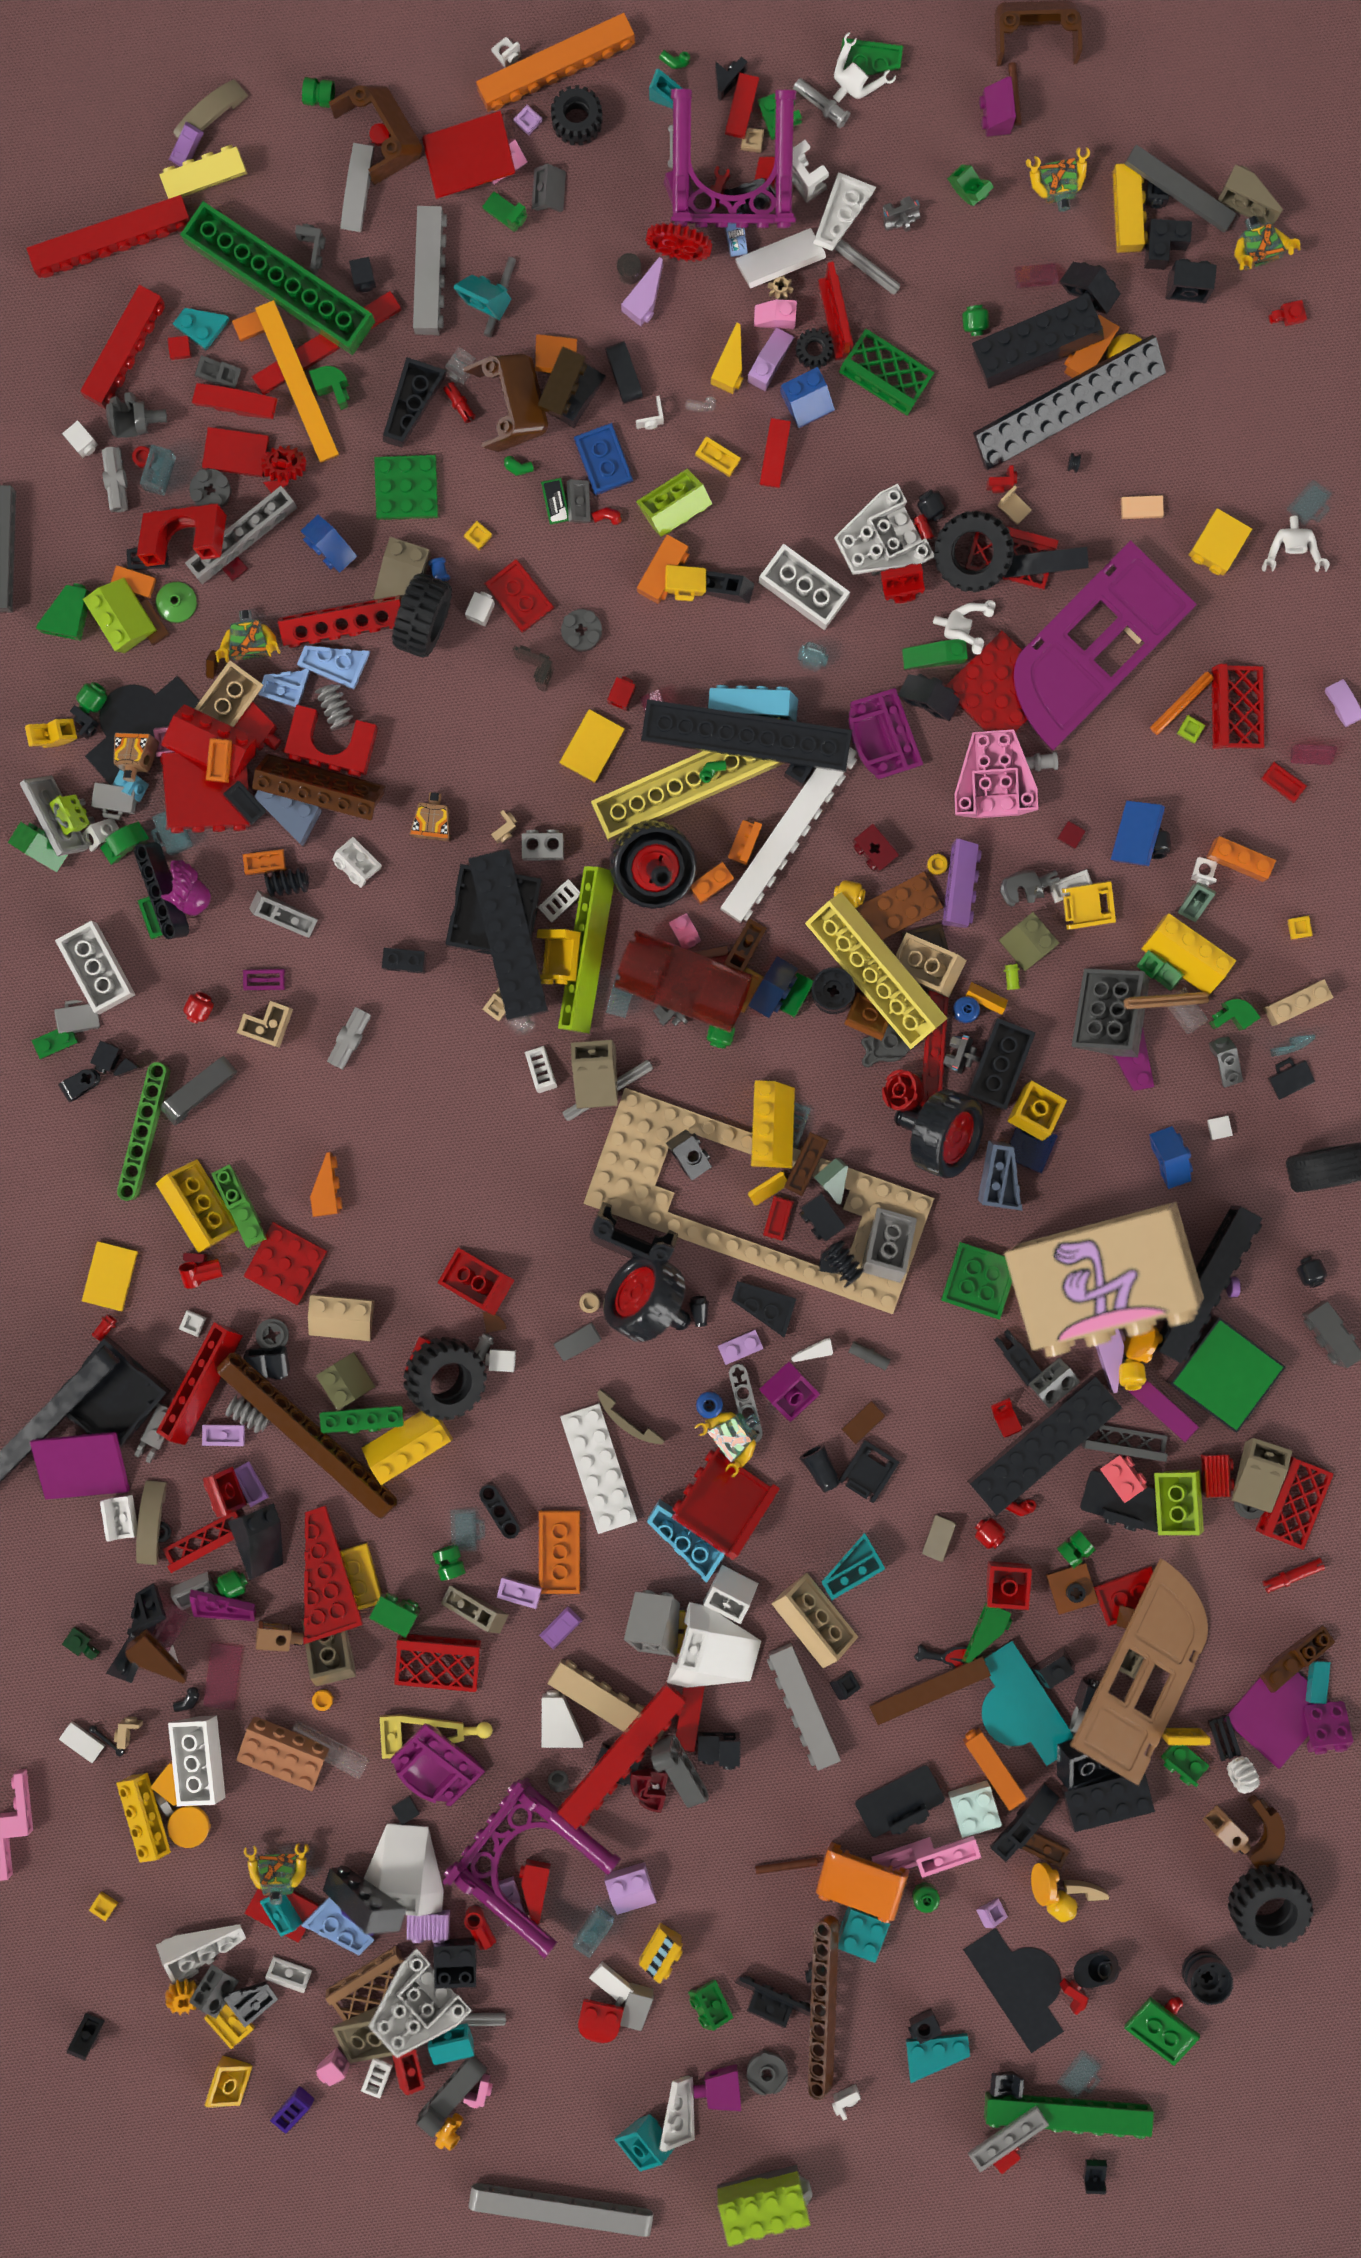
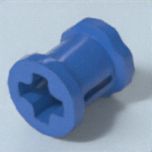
M435 558L428 561V566L431 567L434 578L445 582L450 579V575L447 574L445 568V558Z

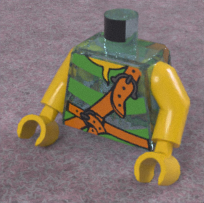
M1080 147L1076 149V155L1079 157L1078 161L1076 158L1040 165V159L1034 156L1035 164L1031 166V160H1026V166L1031 168L1029 173L1032 189L1041 198H1045L1046 203L1057 202L1059 212H1064L1071 208L1069 199L1075 198L1077 192L1082 188L1087 169V161L1085 159L1090 155V150L1087 147L1086 153L1083 156H1080Z
M1252 216L1245 220L1248 230L1244 231L1237 241L1234 256L1240 264L1239 269L1246 271L1281 259L1286 249H1288L1289 255L1294 254V249L1300 251V240L1296 238L1290 239L1279 229L1273 227L1271 223L1259 225L1257 216Z
M250 610L239 611L240 622L232 623L230 629L226 631L220 648L216 651L217 662L221 658H225L226 663H228L229 656L235 661L264 656L271 657V652L276 650L280 654L281 651L277 645L276 635L267 625L262 624L260 620H252Z
M724 1412L715 1418L705 1420L704 1424H696L694 1429L699 1426L703 1427V1432L698 1434V1436L709 1433L732 1463L727 1466L726 1471L730 1467L735 1468L736 1472L731 1476L735 1477L739 1467L742 1468L753 1456L756 1447L754 1439L758 1436L754 1428L760 1424V1421L754 1414L745 1419L741 1413L735 1415L732 1412Z
M300 1843L295 1846L296 1854L258 1855V1859H255L257 1854V1847L253 1845V1855H249L247 1847H245L244 1854L249 1858L247 1863L250 1878L255 1886L262 1890L263 1895H270V1904H281L282 1895L292 1894L294 1887H297L305 1877L307 1862L305 1854L309 1852L308 1844H305L304 1852L300 1851Z

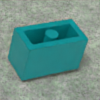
M468 2023L457 2025L428 2041V2050L434 2065L474 2056V2040Z

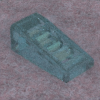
M794 1103V1111L805 1115L801 1117L794 1114V1120L802 1122L801 1125L794 1123V1129L799 1130L798 1133L793 1131V1137L796 1138V1140L793 1139V1148L795 1149L798 1148L811 1108Z

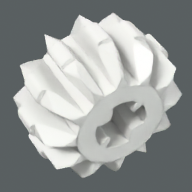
M1237 1757L1228 1763L1227 1770L1230 1781H1232L1234 1787L1240 1793H1250L1260 1784L1259 1775L1253 1763L1247 1757Z

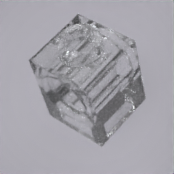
M458 347L445 366L447 377L455 383L459 381L464 385L471 374L464 372L463 367L477 362L476 358Z

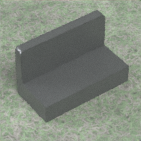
M550 164L534 168L533 210L540 211L546 208H551L558 212L564 210L566 172Z

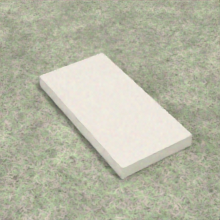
M811 228L740 256L735 260L750 288H753L826 258V255L821 246L813 244L816 236Z

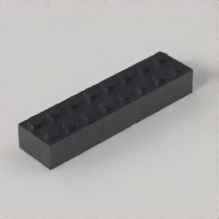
M505 849L468 858L507 1021L510 1022L549 1012L510 850Z
M1230 1206L1196 1267L1204 1296L1199 1308L1196 1309L1198 1314L1194 1315V1320L1174 1326H1169L1167 1319L1160 1331L1163 1340L1155 1351L1179 1363L1188 1359L1191 1353L1190 1347L1193 1342L1196 1343L1199 1340L1203 1324L1206 1325L1209 1322L1213 1306L1216 1307L1219 1304L1222 1290L1229 1286L1232 1280L1230 1278L1232 1272L1236 1271L1241 1265L1242 1260L1240 1258L1244 1252L1246 1253L1252 1245L1250 1240L1254 1234L1256 1235L1260 1231L1263 1218L1242 1206Z
M1091 1375L967 1482L997 1516L1117 1414L1122 1407L1097 1377Z

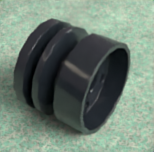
M830 967L816 975L812 983V998L820 1011L837 1015L845 1012L854 1000L855 984L847 971L841 968ZM833 988H836V992L839 994L831 997L828 990L832 991Z
M1197 1950L1185 1958L1182 1965V1977L1193 1996L1199 2002L1206 2005H1217L1224 2002L1230 1996L1233 1989V1977L1216 1953L1209 1950Z

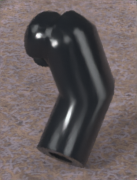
M190 1687L187 1690L184 1700L173 1702L174 1712L189 1710L195 1707L200 1697L196 1687Z

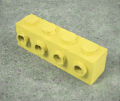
M228 145L221 148L220 153L213 154V152L202 155V159L198 161L190 159L184 161L181 167L175 168V166H170L163 169L164 173L159 175L168 199L179 195L185 197L246 175L247 171L239 149Z

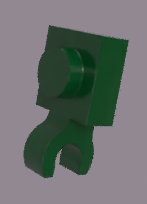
M76 1626L73 1627L62 1643L64 1647L75 1655L80 1656L83 1652L90 1660L96 1658L100 1653L97 1648L89 1644L92 1638Z

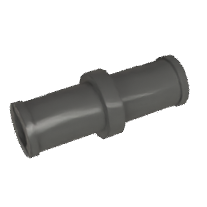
M853 1341L848 1352L865 1360L866 1364L871 1363L884 1371L891 1360L874 1352L875 1349H868L856 1343V1341Z

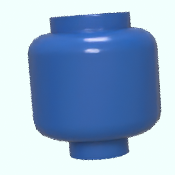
M961 997L953 1004V1016L960 1023H971L979 1016L980 1005L972 997Z
M712 1391L702 1393L696 1403L698 1413L708 1419L718 1416L723 1407L721 1397Z

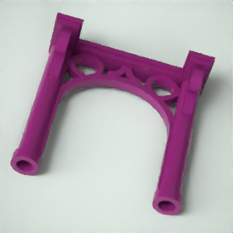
M672 89L673 214L670 218V223H675L676 226L681 224L682 227H686L687 223H695V227L706 228L707 224H716V228H728V224H736V228H748V224H757V228H769V224H777V228L791 227V224L796 222L794 213H792L793 118L796 91H775V161L769 178L763 185L752 192L732 196L710 190L695 175L691 164L692 90ZM689 176L691 177L694 184L699 188L697 191L692 193L690 197ZM775 176L776 198L771 192L766 190V188L774 180ZM704 192L710 197L712 203L710 208L700 210L694 206L693 201L697 195ZM760 193L768 196L771 200V206L767 210H758L753 205L754 198ZM715 199H719V204H723L727 208L728 214H709L715 208ZM750 199L749 208L755 214H736L738 207L746 204L745 200ZM728 201H731V202L737 201V202H735V204H734L733 207H732V205H731L730 202H728ZM689 207H690L691 210H692L693 212H695L696 214H690V212H689ZM775 208V214H769Z
M526 1777L523 1780L519 1779L510 1786L507 1791L510 1794L505 1796L499 1804L501 1809L497 1814L493 1812L486 1821L488 1826L485 1830L481 1828L474 1837L476 1841L472 1847L468 1845L462 1852V1860L459 1863L456 1861L453 1865L451 1864L445 1871L444 1875L446 1878L442 1883L445 1885L447 1883L449 1885L455 1883L464 1893L474 1895L539 1951L538 1954L545 1959L558 1942L511 1903L503 1894L499 1885L498 1865L507 1844L517 1834L527 1829L537 1827L548 1828L561 1835L607 1875L613 1871L621 1858L609 1852L580 1826L575 1829L557 1813L558 1808L535 1790L529 1782L530 1779ZM523 1808L527 1811L528 1819L526 1824L518 1825L514 1822L513 1815L517 1809ZM533 1811L538 1813L546 1821L533 1822ZM508 1816L507 1820L511 1828L506 1832L498 1831L497 1829ZM490 1838L494 1841L493 1852H496L495 1856L490 1851L485 1850L481 1852ZM482 1856H487L491 1860V1870L485 1873L477 1869V1862ZM491 1876L493 1889L480 1878Z

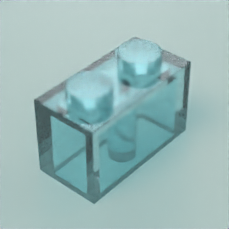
M151 445L140 485L145 491L165 496L176 456L171 450Z
M597 1905L573 1939L572 1947L590 1959L612 1927L614 1917Z

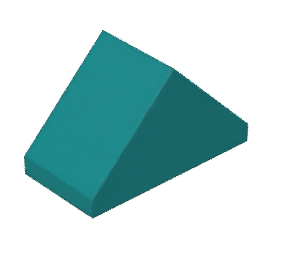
M656 69L649 87V100L673 109L671 90L683 88L660 69Z

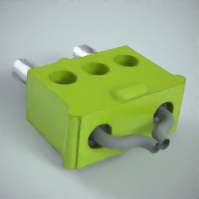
M59 795L49 802L54 813L52 816L59 823L64 835L81 831L95 822V820H92L94 819L93 817L86 816L87 811L85 808H82L86 804L85 799H78L76 795L64 797Z

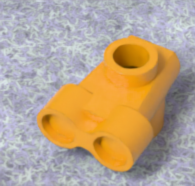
M455 2113L452 2118L446 2119L442 2128L435 2135L437 2137L435 2145L438 2148H447L451 2151L457 2145L460 2136L455 2132L463 2122L461 2115Z

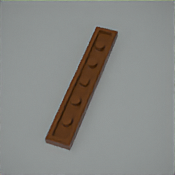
M979 1656L970 1663H963L870 1704L869 1707L877 1724L880 1725L991 1676V1673L983 1656Z

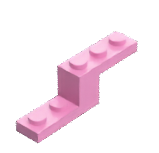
M27 1769L18 1770L11 1779L12 1789H15L16 1796L14 1797L13 1805L17 1811L0 1813V1881L8 1880L13 1875L9 1838L28 1836L33 1831Z
M974 1836L934 1849L932 1841L928 1837L871 1858L873 1862L886 1867H889V1865L893 1866V1871L894 1869L899 1870L900 1867L909 1869L918 1865L923 1878L981 1858Z

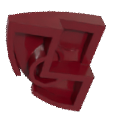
M655 1768L631 1773V1791L633 1796H637L642 1807L661 1813L666 1798L664 1790L669 1777L665 1770L658 1772Z

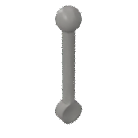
M670 125L668 127L670 132V160L668 161V167L673 169V125Z

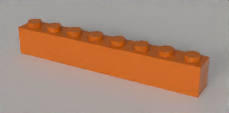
M622 13L476 81L477 90L488 112L499 110L508 102H516L523 95L535 93L547 84H555L564 76L574 75L581 68L593 66L596 61L608 59L620 50H628L635 44L634 32L625 13Z

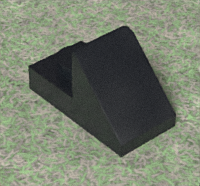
M742 56L737 62L734 60L728 67V70L715 62L717 97L720 101L737 83L739 73L744 74L747 71L748 61Z
M85 2013L66 2053L86 2061L96 2043L104 2020Z

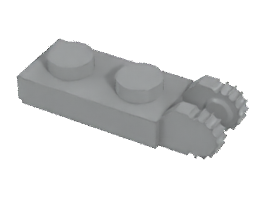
M162 1403L158 1404L134 1456L139 1458L146 1444L153 1448L148 1453L146 1462H152L165 1440L156 1431L169 1407Z

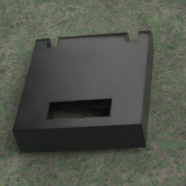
M864 1439L840 1476L839 1481L843 1483L846 1477H848L849 1479L845 1486L867 1499L870 1493H873L869 1501L874 1503L900 1462ZM871 1449L888 1459L884 1466L868 1456Z

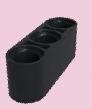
M625 341L605 347L623 404L643 398Z
M489 1482L484 1484L479 1492L481 1501L502 1535L508 1539L515 1538L521 1529L519 1520L498 1486ZM484 1489H493L495 1496L492 1498L486 1497ZM498 1505L503 1506L506 1513L504 1515H497L495 1507ZM513 1523L516 1526V1531L514 1533L507 1532L505 1525Z

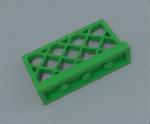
M868 329L864 330L839 370V373L906 416L909 415L935 373ZM868 337L871 339L875 347L865 348L864 338ZM886 349L890 351L892 358L882 359L880 350ZM876 351L878 360L868 362L866 353ZM862 354L865 363L858 364L852 360V357ZM904 360L908 363L909 369L899 371L897 361ZM893 362L895 371L886 373L884 364ZM880 365L882 374H873L870 366ZM921 371L927 375L925 380L916 381L914 372ZM910 373L912 383L903 384L901 375ZM897 376L899 385L892 386L888 383L887 377ZM914 387L915 397L912 399L906 395L904 388Z

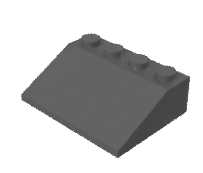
M1084 969L1072 1040L1073 1048L1114 1056L1138 1057L1145 1008L1126 1009L1124 1007V999L1148 995L1150 979L1144 971Z

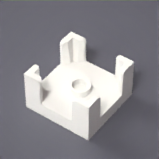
M804 140L793 148L792 183L807 203L827 189V185L822 181L829 176V172L822 165L812 173H808L805 168L808 165V161L804 153L810 150V146Z

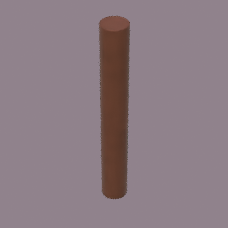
M1011 62L1008 64L1009 77H1012L1016 113L1014 126H1019L1022 122L1016 63Z
M809 1858L755 1866L756 1875L817 1866V1859Z

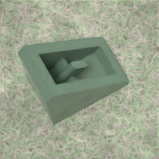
M1199 882L1191 886L1178 913L1196 923L1216 894V891Z
M835 1158L814 1177L837 1204L842 1203L848 1166L840 1158Z

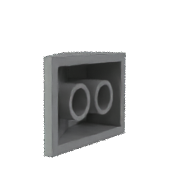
M877 1208L861 1268L864 1269V1273L901 1282L907 1271L917 1218Z

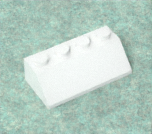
M217 1715L198 1716L168 1723L177 1806L212 1805L225 1799Z

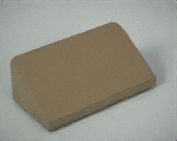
M935 1515L922 1554L943 1562L956 1522Z

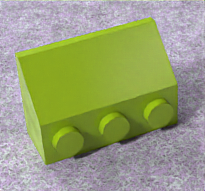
M688 469L636 501L648 522L660 537L669 534L674 528L686 523L691 517L705 511L707 507L712 505L704 485Z
M125 578L98 587L83 598L116 652H128L157 631Z
M1174 1470L1154 1473L1158 1535L1202 1534L1204 1532L1200 1470Z

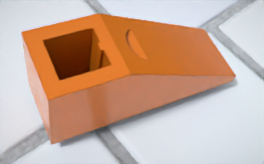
M332 1152L326 1153L310 1195L313 1217L339 1214L340 1209L343 1208L342 1198L338 1197L337 1189H340V1181L338 1176L335 1177L334 1169L337 1168V1158L333 1156Z

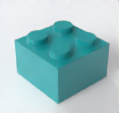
M848 1906L839 1929L838 1949L876 1963L890 1922H881L877 1919V1916Z

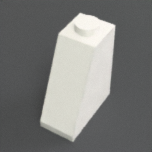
M549 1690L547 1693H543L542 1748H583L584 1738L564 1694H559L557 1690Z

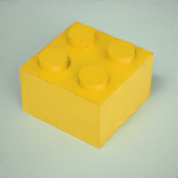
M1031 1080L1023 1087L1007 1122L1043 1141L1052 1134L1067 1100Z

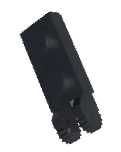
M1007 1329L1004 1331L1005 1336L1011 1341L1013 1346L1007 1349L998 1337L994 1341L1003 1352V1356L1028 1387V1384L1042 1371L1019 1341L1017 1342Z

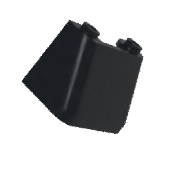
M602 1202L589 1235L592 1242L630 1259L634 1257L649 1261H655L656 1259L664 1262L669 1261L675 1249L678 1233L669 1230L664 1236L659 1237L655 1235L651 1244L614 1228L618 1218L612 1215V1205Z

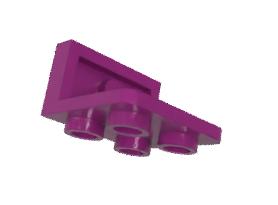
M1338 1701L1306 1705L1304 1707L1310 1737L1306 1744L1308 1752H1315L1316 1755L1327 1753V1750L1335 1749V1752L1347 1751L1354 1741L1345 1703Z

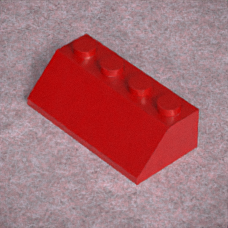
M184 704L173 715L161 746L207 767L210 738L231 740L229 778L234 780L254 758L256 737Z

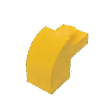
M55 719L47 724H28L25 726L29 747L42 746L43 748L65 745L77 739L73 719Z

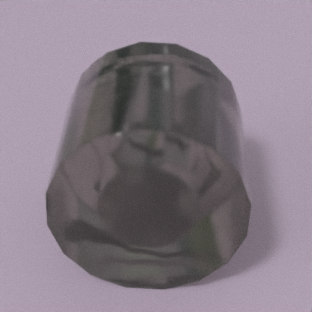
M626 253L618 259L617 271L621 281L628 285L637 283L643 274L640 259L632 253Z

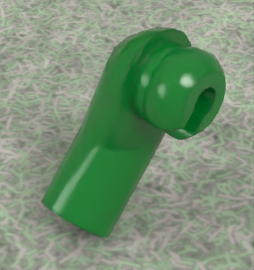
M664 50L659 56V59L672 69L684 68L690 63V55L685 51L680 53L679 56L674 57Z
M507 456L504 459L506 470L515 476L534 471L531 461L520 464L513 456Z
M726 761L707 762L700 771L699 777L701 781L709 783L716 772L726 771Z

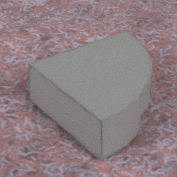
M154 1791L155 1799L164 1814L168 1817L171 1816L174 1811L167 1800Z

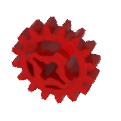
M279 446V449L271 448L272 452H265V457L261 458L262 472H264L265 477L270 476L271 481L278 479V483L282 480L288 483L289 479L297 480L296 476L302 477L303 471H306V457L303 456L302 451L298 452V448L292 450L290 446H287L286 449H283L282 446Z

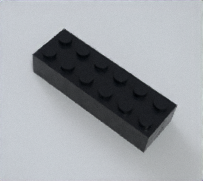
M1087 293L972 343L976 361L989 389L1104 340L1101 322Z

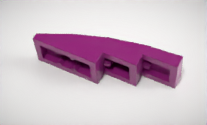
M1147 1380L1141 1389L1127 1390L1185 1443L1199 1428Z

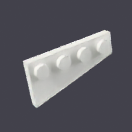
M838 172L813 244L832 251L873 195L876 187Z

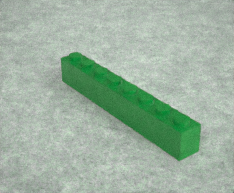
M985 2092L984 2119L990 2127L1000 2128L1001 2126H1007L1028 2110L1037 2106L1049 2124L1044 2129H1051L1053 2132L1060 2133L1063 2130L1071 2131L1075 2134L1092 2132V2134L1103 2136L1106 2133L1113 2134L1116 2137L1132 2135L1138 2139L1152 2137L1154 2111L1150 2104L1022 2095V2099H1017L1012 2095L994 2097L990 2092Z

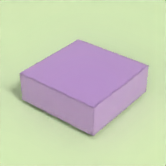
M526 105L513 120L529 136L542 122V117Z

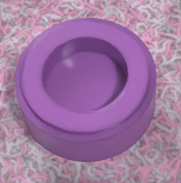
M1236 1276L1230 1277L1232 1280L1226 1288L1227 1295L1229 1297H1238L1240 1294V1281Z

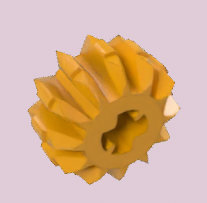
M185 1978L183 1982H180L177 1979L176 1984L169 1985V1990H166L165 2001L167 2008H170L172 2014L178 2011L179 2015L183 2012L189 2015L190 2009L196 2010V2007L189 2003L198 1987L194 1980L188 1982L187 1978Z

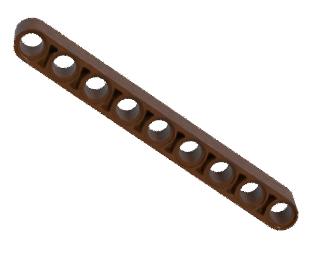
M825 1915L815 1924L813 1930L808 2093L815 2100L823 2099L833 2087L839 1922L833 1915Z

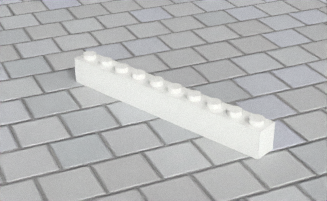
M849 748L846 769L849 768L850 770L858 760L855 758L857 752L852 748ZM820 768L815 769L720 910L739 923L743 919L745 921L749 919L753 913L751 908L754 903H760L765 895L762 893L765 887H771L777 878L774 876L778 869L782 871L788 862L785 858L789 852L792 854L799 846L797 841L800 836H806L811 828L809 826L811 820H817L823 811L820 807L824 801L826 803L830 801L834 795L832 790L835 785L840 786L845 779L844 772Z

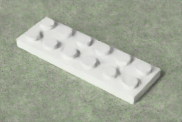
M600 1403L561 1415L560 1418L598 1534L637 1522Z

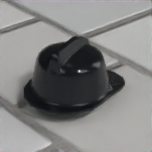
M1100 1951L1085 1955L1076 1962L1074 1978L1081 1987L1095 1988L1114 1983L1119 1976V1972L1122 1970L1118 1966L1117 1958L1112 1952Z

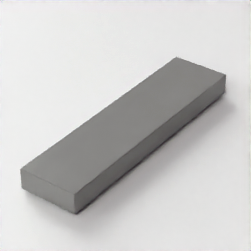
M1034 2106L970 2150L968 2155L977 2169L982 2172L1049 2126L1038 2107Z

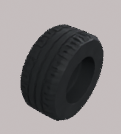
M1361 1143L1334 1146L1288 1157L1286 1167L1288 1168L1289 1181H1291V1189L1295 1192H1307L1361 1181Z

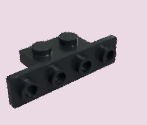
M746 1975L737 1978L735 1981L736 1984L753 1991L746 2011L782 2028H786L792 2009L810 2017L811 2004L807 2002H796L792 2000L793 1997L784 1992H781V1994L773 1991V1987L762 1984V1986L756 1984L753 1978Z

